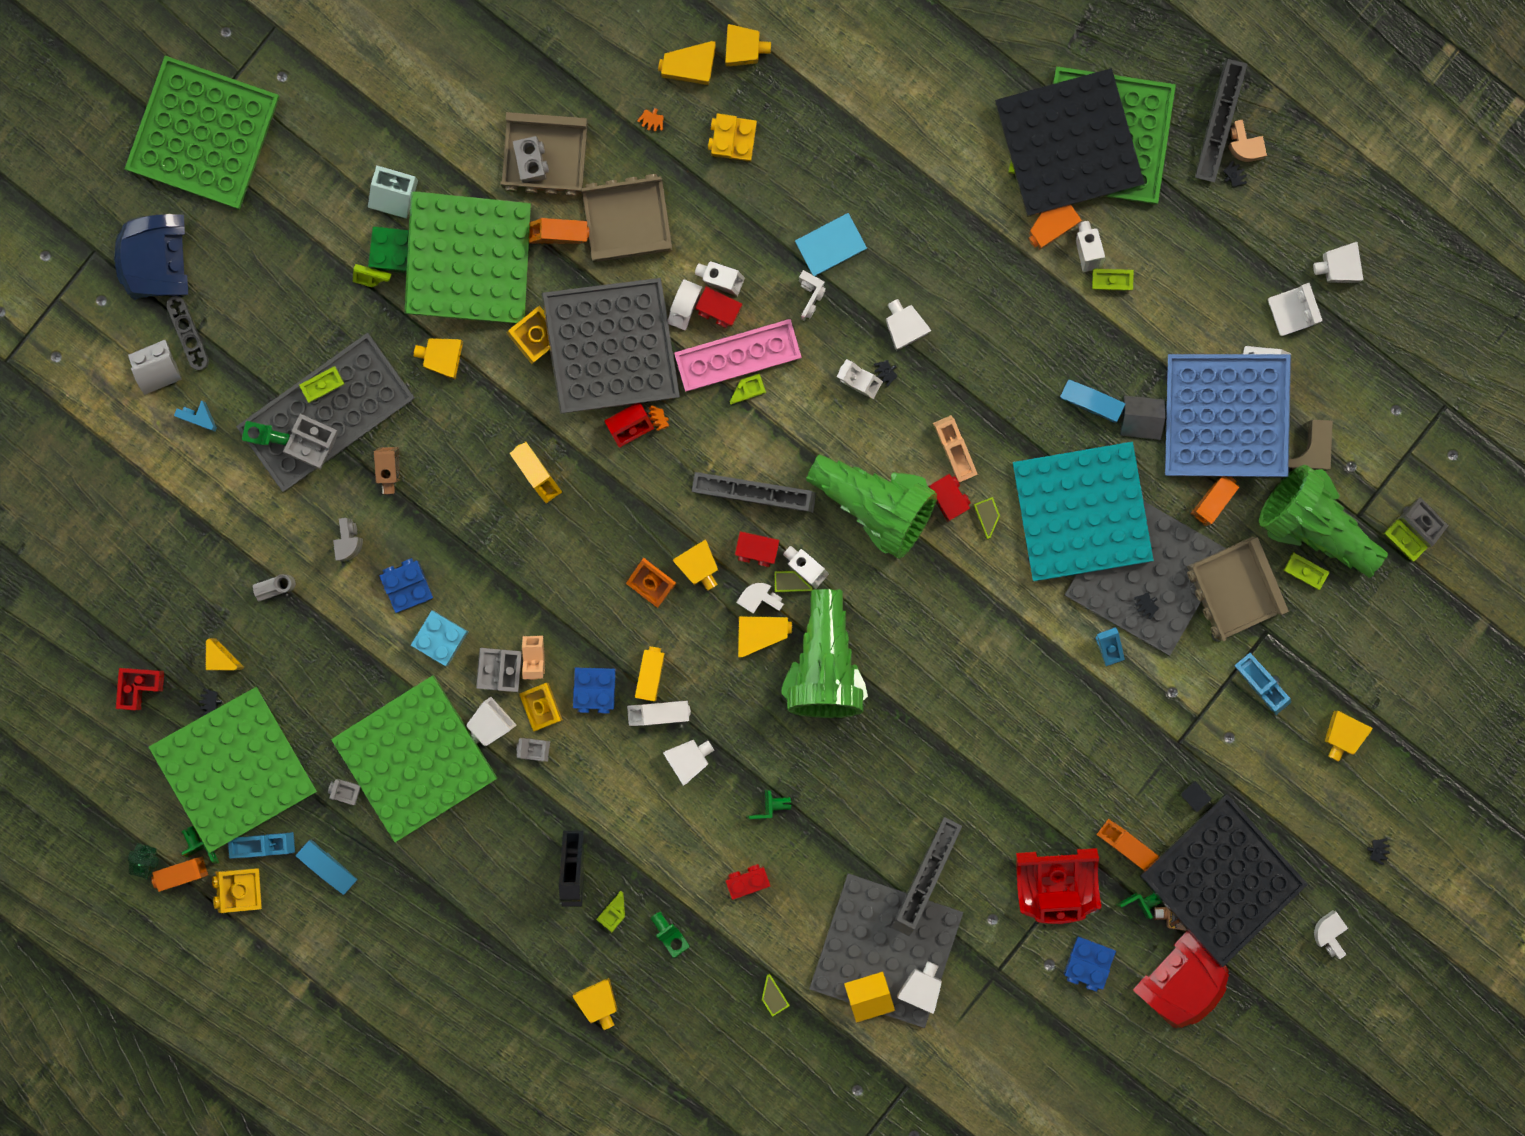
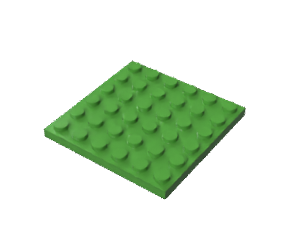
M164 56L125 170L240 210L280 96Z
M1056 66L1053 84L1095 72ZM1114 75L1145 184L1104 197L1158 204L1176 84Z
M412 191L404 314L513 324L521 321L525 317L531 203Z
M434 675L331 739L394 842L399 841L498 779Z
M257 687L148 747L209 853L317 792Z

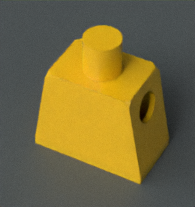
M728 24L726 66L758 63L759 53L771 54V42L759 41V31Z
M428 339L427 347L415 346L414 357L424 359V368L456 379L463 341L459 339Z
M706 540L673 559L674 563L694 585L702 581L707 591L718 585L712 576L713 573L718 571V568Z
M1334 710L1325 738V742L1333 746L1328 757L1339 762L1344 752L1354 755L1373 728L1340 711Z
M609 978L573 994L574 1000L590 1023L599 1020L603 1030L614 1026L610 1014L617 1012V1006Z

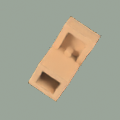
M1243 120L1234 121L1230 128V135L1232 140L1235 139V142L1228 145L1231 154L1244 162L1264 159L1267 153L1263 136L1247 139Z
M523 636V679H541L543 674H545L543 636Z

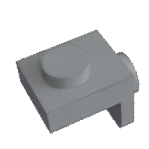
M519 738L516 748L517 758L548 762L550 741Z
M335 779V782L330 783L328 794H331L329 799L355 805L361 786L341 779Z

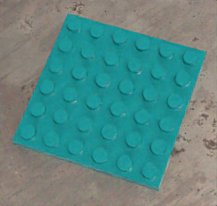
M1133 442L1013 462L1033 582L1154 561Z

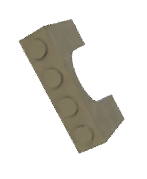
M1309 421L1307 448L1300 457L1289 459V468L1292 471L1301 465H1308L1313 470L1323 469L1325 471L1331 469L1333 421Z

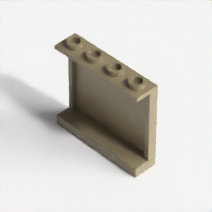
M506 112L507 124L501 186L505 188V191L517 192V189H525L527 193H537V190L545 191V194L557 195V192H565L567 196H577V193H582L588 127L587 118ZM537 136L539 142L542 141L544 144L545 153L542 154L543 161H547L549 173H546L547 180L522 183L513 141ZM528 147L525 153L532 154L535 147ZM532 166L529 169V173H536L539 167Z
M657 174L646 175L645 179L637 180V177L626 178L625 182L617 183V180H610L605 182L606 185L598 186L597 183H590L585 185L586 188H581L587 226L589 227L593 262L673 251L661 176L657 177Z
M1250 537L1187 566L1189 570L1187 572L1188 578L1191 583L1195 584L1197 589L1195 590L1196 597L1203 603V613L1206 619L1211 622L1212 627L1210 629L1215 639L1226 641L1227 637L1277 614L1282 615L1289 612L1258 537Z

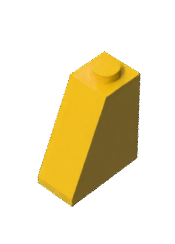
M710 41L665 53L664 59L659 61L658 71H661L663 78L709 85L716 42Z
M527 442L516 446L510 452L514 461L545 503H548L562 493Z
M739 616L738 657L747 656L786 639L788 634H792V622H788L787 617Z
M649 646V650H644L635 698L650 701L657 700L665 653H661V648Z

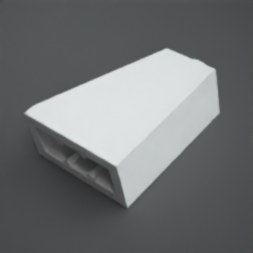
M688 701L627 706L629 726L689 721L691 712Z

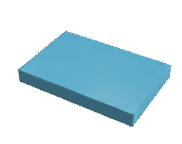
M849 213L795 240L813 276H817L867 249Z

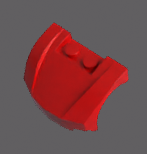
M1097 848L1077 849V855L1037 857L1036 852L1016 853L1020 912L1035 918L1040 923L1064 924L1081 921L1086 918V915L1097 909L1100 910L1101 900L1098 884L1099 855Z
M1186 931L1174 944L1176 948L1149 977L1146 975L1133 989L1139 997L1174 1028L1196 1024L1214 1010L1225 994L1229 977L1227 966L1220 967L1189 931Z

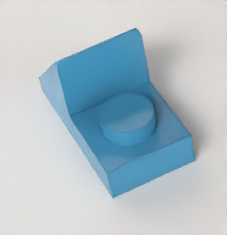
M201 401L196 415H194V410L186 407L183 410L176 409L175 417L216 431L217 427L206 402Z
M1117 628L1097 634L1096 641L1105 666L1125 660Z

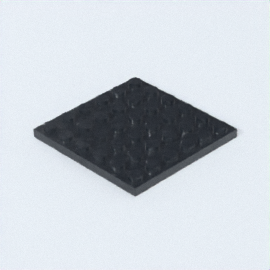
M1112 68L995 100L1027 217L1145 184Z
M1224 794L1139 876L1220 967H1224L1308 885L1228 794Z

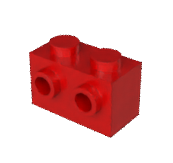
M706 286L698 301L696 311H698V315L708 320L711 317L717 320V325L727 329L728 326L733 327L743 304Z
M641 403L633 404L604 420L619 448L654 429Z
M948 474L928 486L937 493L936 504L947 522L970 509L969 504L971 502L965 493L962 494L958 488L960 484L955 476L951 477Z
M740 531L735 556H738L739 561L750 563V559L758 561V565L770 567V564L775 563L780 540Z
M759 864L748 867L747 872L740 874V871L728 874L729 878L725 881L732 900L771 886L764 866L760 867Z

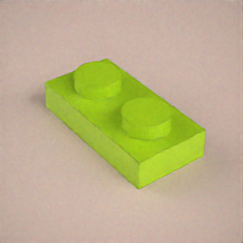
M1093 269L1092 290L1133 291L1134 270Z
M336 366L301 383L299 386L308 403H311L342 387L345 383Z
M1399 519L1384 533L1412 562L1428 548Z
M1292 553L1283 570L1317 590L1321 589L1329 574L1325 569L1295 553Z

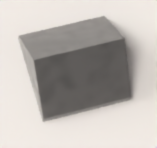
M1124 396L1123 403H1125L1122 411L1120 436L1161 440L1165 422V400Z
M1421 497L1398 518L1427 547H1432L1448 527Z

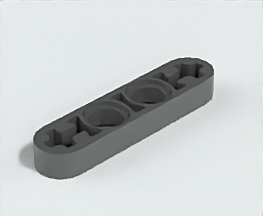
M173 296L167 301V309L189 364L195 370H205L209 365V359L187 304L182 298ZM174 301L182 304L179 306L181 313L186 312L185 315H179L178 311L172 308ZM182 319H188L189 327L185 330L179 327V322ZM190 337H194L197 340V345L194 348H188L186 345V341ZM201 349V352H197L201 359L204 358V361L201 362L202 366L194 364L197 358L195 354L190 355V352H196Z

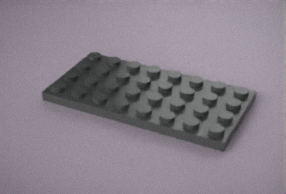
M366 333L236 427L243 435L245 422L250 421L263 425H272L273 431L288 433L291 436V431L299 415L302 414L337 430L334 446L331 453L328 454L324 462L325 464L409 404L415 397L370 334ZM336 366L345 385L308 403L299 385ZM249 428L248 436L252 439L259 436L258 428ZM248 442L282 492L287 491L317 469L284 454V445L271 442L268 445H260Z

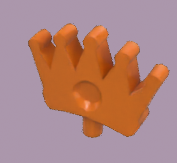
M654 108L653 113L647 109L644 110V113L637 120L640 122L643 119L642 127H645L648 123V131L653 124L654 131H657L659 125L661 127L660 130H663L664 116L657 115L658 109Z
M650 406L649 410L651 411L649 415L652 416L649 419L655 421L652 425L658 426L657 431L667 428L669 426L667 423L669 419L664 416L663 409Z

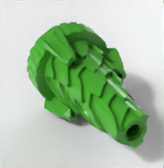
M820 454L816 457L806 477L807 482L823 490L828 497L842 505L841 509L857 517V522L864 525L863 529L877 548L883 553H890L899 559L904 557L918 540L931 517L937 501V493L927 487L926 479L923 477L893 472L890 482L876 473L871 475L861 468H852L839 460L835 462Z
M1301 465L1293 469L1288 477H1284L1275 487L1261 510L1259 523L1260 526L1267 530L1268 537L1278 542L1300 546L1303 541L1315 551L1321 550L1330 558H1337L1350 569L1354 567L1368 578L1373 577L1374 572L1383 564L1388 553L1368 538L1358 526L1357 521L1344 512V507L1335 501L1339 499L1340 495L1331 478L1323 469L1313 470L1308 465Z
M814 589L811 591L809 624H807V633L804 634L803 653L800 654V664L797 662L792 663L782 687V695L787 699V710L793 714L819 718H841L863 713V701L867 698V690L858 666L851 665L852 651L848 649L849 639L848 632L846 631V611H843V591L840 589Z

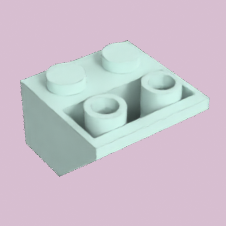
M376 166L370 188L368 208L407 219L410 210L411 192L416 190L418 179L412 175Z

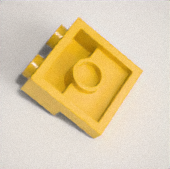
M717 114L716 118H712L711 123L714 137L709 138L708 150H712L711 156L751 162L757 121Z
M259 868L215 872L216 876H212V886L217 890V896L213 897V905L215 909H218L219 913L262 909Z

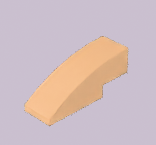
M950 415L933 423L958 482L978 475L955 419Z

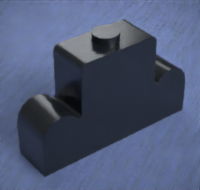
M563 831L559 876V899L562 902V907H582L583 831Z

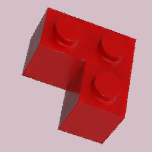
M119 668L116 709L141 710L143 690L163 691L164 671Z

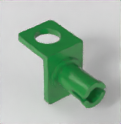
M246 421L242 440L260 445H268L271 442L286 446L290 434L273 431L272 425ZM251 427H256L259 430V436L255 439L248 436V430Z
M765 790L766 814L746 815V818H772L773 810H791V805L783 804L791 803V798H772L771 790Z
M194 826L188 827L187 831L186 829L182 831L189 846L187 850L181 852L182 856L189 857L206 849L203 842L199 841ZM207 851L211 862L218 864L219 860L215 851L211 853Z
M1136 893L1116 905L1122 908L1137 900L1146 919H1152L1153 916L1150 913V909L1162 903V901L1155 893L1146 898Z
M658 912L651 917V921H653L660 932L656 935L657 938L663 942L673 958H676L690 948V945L679 929L673 924L669 925L662 912ZM674 939L682 941V947L679 950H673L671 947Z

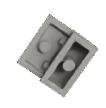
M166 340L128 355L132 365V373L144 395L182 380Z
M300 414L283 453L321 470L334 446L337 430Z
M349 518L339 519L341 539L333 540L336 561L351 560L362 549L363 539L354 537V535H357V526Z
M480 648L476 688L518 692L522 652Z

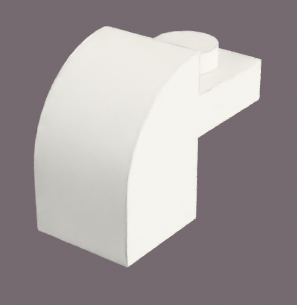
M683 280L670 309L668 324L686 330L702 286Z
M847 359L837 375L842 383L874 399L883 383L874 374L861 369Z
M765 583L750 585L736 602L753 614L762 600L778 611L784 605L781 603L782 598L775 593L767 594L771 586Z
M1332 910L1318 921L1315 926L1314 937L1318 946L1328 945L1325 948L1331 957L1335 956L1341 959L1346 953L1335 937L1348 928L1336 911Z

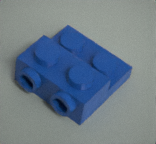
M408 559L401 562L402 567L397 569L394 566L382 570V575H379L395 613L433 599L418 560Z
M575 668L573 708H577V712L589 713L590 709H598V713H610V709H614L616 669Z
M1077 936L1063 974L1068 977L1067 981L1078 985L1079 981L1086 983V988L1096 992L1098 988L1103 990L1116 950Z

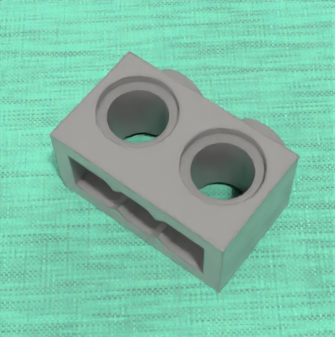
M537 136L513 141L522 183L547 180L546 173H549L547 161H543L542 154L545 153L543 142H539ZM528 147H535L532 154L525 153ZM532 166H538L539 169L536 173H529V169Z

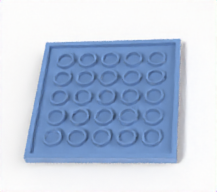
M1168 354L1165 475L1288 477L1291 355Z

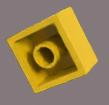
M540 305L506 332L531 364L550 350L545 314Z

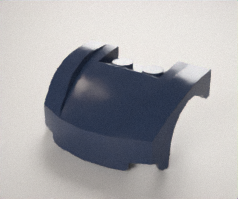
M184 215L142 216L133 218L123 224L115 242L114 261L118 280L132 299L149 296L184 297L188 295L187 275H184L182 236L185 235Z

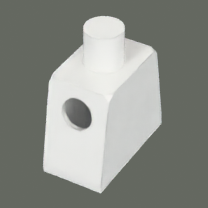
M1089 221L1079 223L1076 245L1082 271L1088 272L1093 269L1103 268L1105 254L1098 229H1091Z
M1357 242L1328 251L1323 254L1324 262L1313 264L1314 274H1326L1327 282L1359 283L1363 281Z
M711 261L708 266L699 263L695 270V275L703 277V281L707 285L737 297L745 279L738 270Z
M898 299L888 304L893 315L886 318V323L896 351L931 332L928 325L912 305L903 309Z
M790 546L783 554L790 561L788 565L815 589L829 575L819 563L802 549L798 552ZM805 561L806 564L800 567V564Z
M492 697L481 704L467 723V727L471 731L470 734L476 744L480 741L484 746L492 743L516 726L514 721Z
M691 740L663 752L684 786L709 764L705 756L715 750L709 741L697 746L696 742Z
M927 961L923 972L914 969L897 997L934 1014L942 983L940 979L934 977L939 966Z

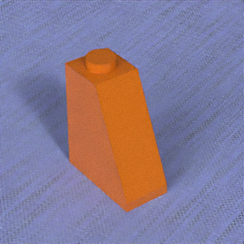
M1072 205L1042 212L1030 230V237L1028 239L1034 248L1038 247L1041 250L1077 226L1082 220Z
M540 218L530 222L529 243L581 244L587 242L589 237L587 221Z
M1220 476L1190 514L1205 526L1211 525L1238 490L1237 481L1231 476Z
M1110 819L1106 821L1096 834L1144 871L1159 857Z
M203 856L152 872L153 877H151L154 888H157L159 892L208 876Z

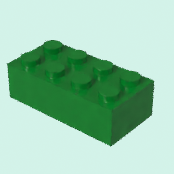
M373 227L368 267L379 271L407 273L409 230Z

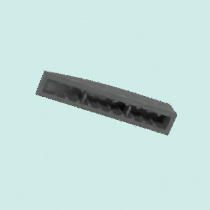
M1225 59L1195 178L1211 182L1216 180L1247 63Z
M695 472L692 492L809 513L814 511L817 494L809 490Z
M946 817L943 818L891 927L907 936H910L915 930L962 828L961 825Z

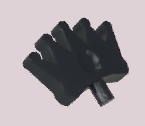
M1234 160L1231 161L1229 166L1223 170V173L1227 175V178L1224 179L1225 183L1230 181L1232 187L1247 184V181H1241L1247 176L1246 174L1240 175L1244 172V168L1237 170L1240 164L1232 167Z
M889 360L874 363V366H880L874 371L875 373L881 372L877 377H884L883 382L889 380L886 385L889 387L893 380L897 378V374L893 371L897 366L893 365L891 367Z
M1149 593L1134 597L1135 600L1140 599L1135 605H1142L1138 612L1145 610L1142 615L1145 616L1150 613L1148 619H1151L1159 609L1154 604L1158 600L1155 596L1151 599Z
M204 688L203 691H206L208 694H200L201 697L206 699L199 700V703L207 704L200 707V709L208 710L203 713V715H206L217 709L218 704H222V700H217L219 694L217 691Z
M1387 838L1372 840V847H1367V851H1371L1370 860L1384 865V862H1381L1380 859L1387 860L1388 857L1382 854H1390V851L1383 849L1390 847L1389 844L1383 843L1388 840Z

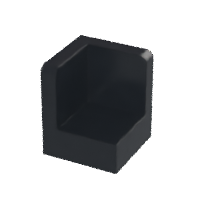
M1193 780L1190 782L1191 785L1181 793V796L1194 812H1198L1212 798Z

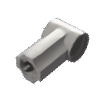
M282 574L254 584L253 591L259 602L291 592L295 588L296 583L291 575ZM283 578H286L289 583L286 589H283L280 585Z

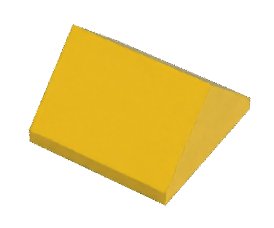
M209 638L206 641V670H242L244 668L216 638Z
M544 683L519 694L533 731L563 720L549 683Z
M883 971L844 983L856 1023L895 1011Z

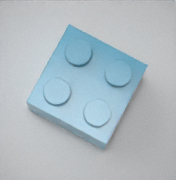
M431 611L411 646L444 666H448L469 631L439 613Z

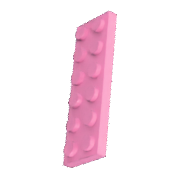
M791 319L674 353L685 392L802 358Z

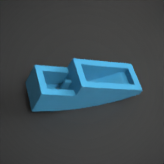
M1069 379L1060 396L1061 399L1114 423L1118 421L1125 406V403Z
M1251 653L1247 654L1235 665L1236 669L1275 715L1291 703V698Z
M290 832L237 837L228 842L229 859L295 853L294 834Z
M309 840L296 854V857L343 895L358 880L313 840Z

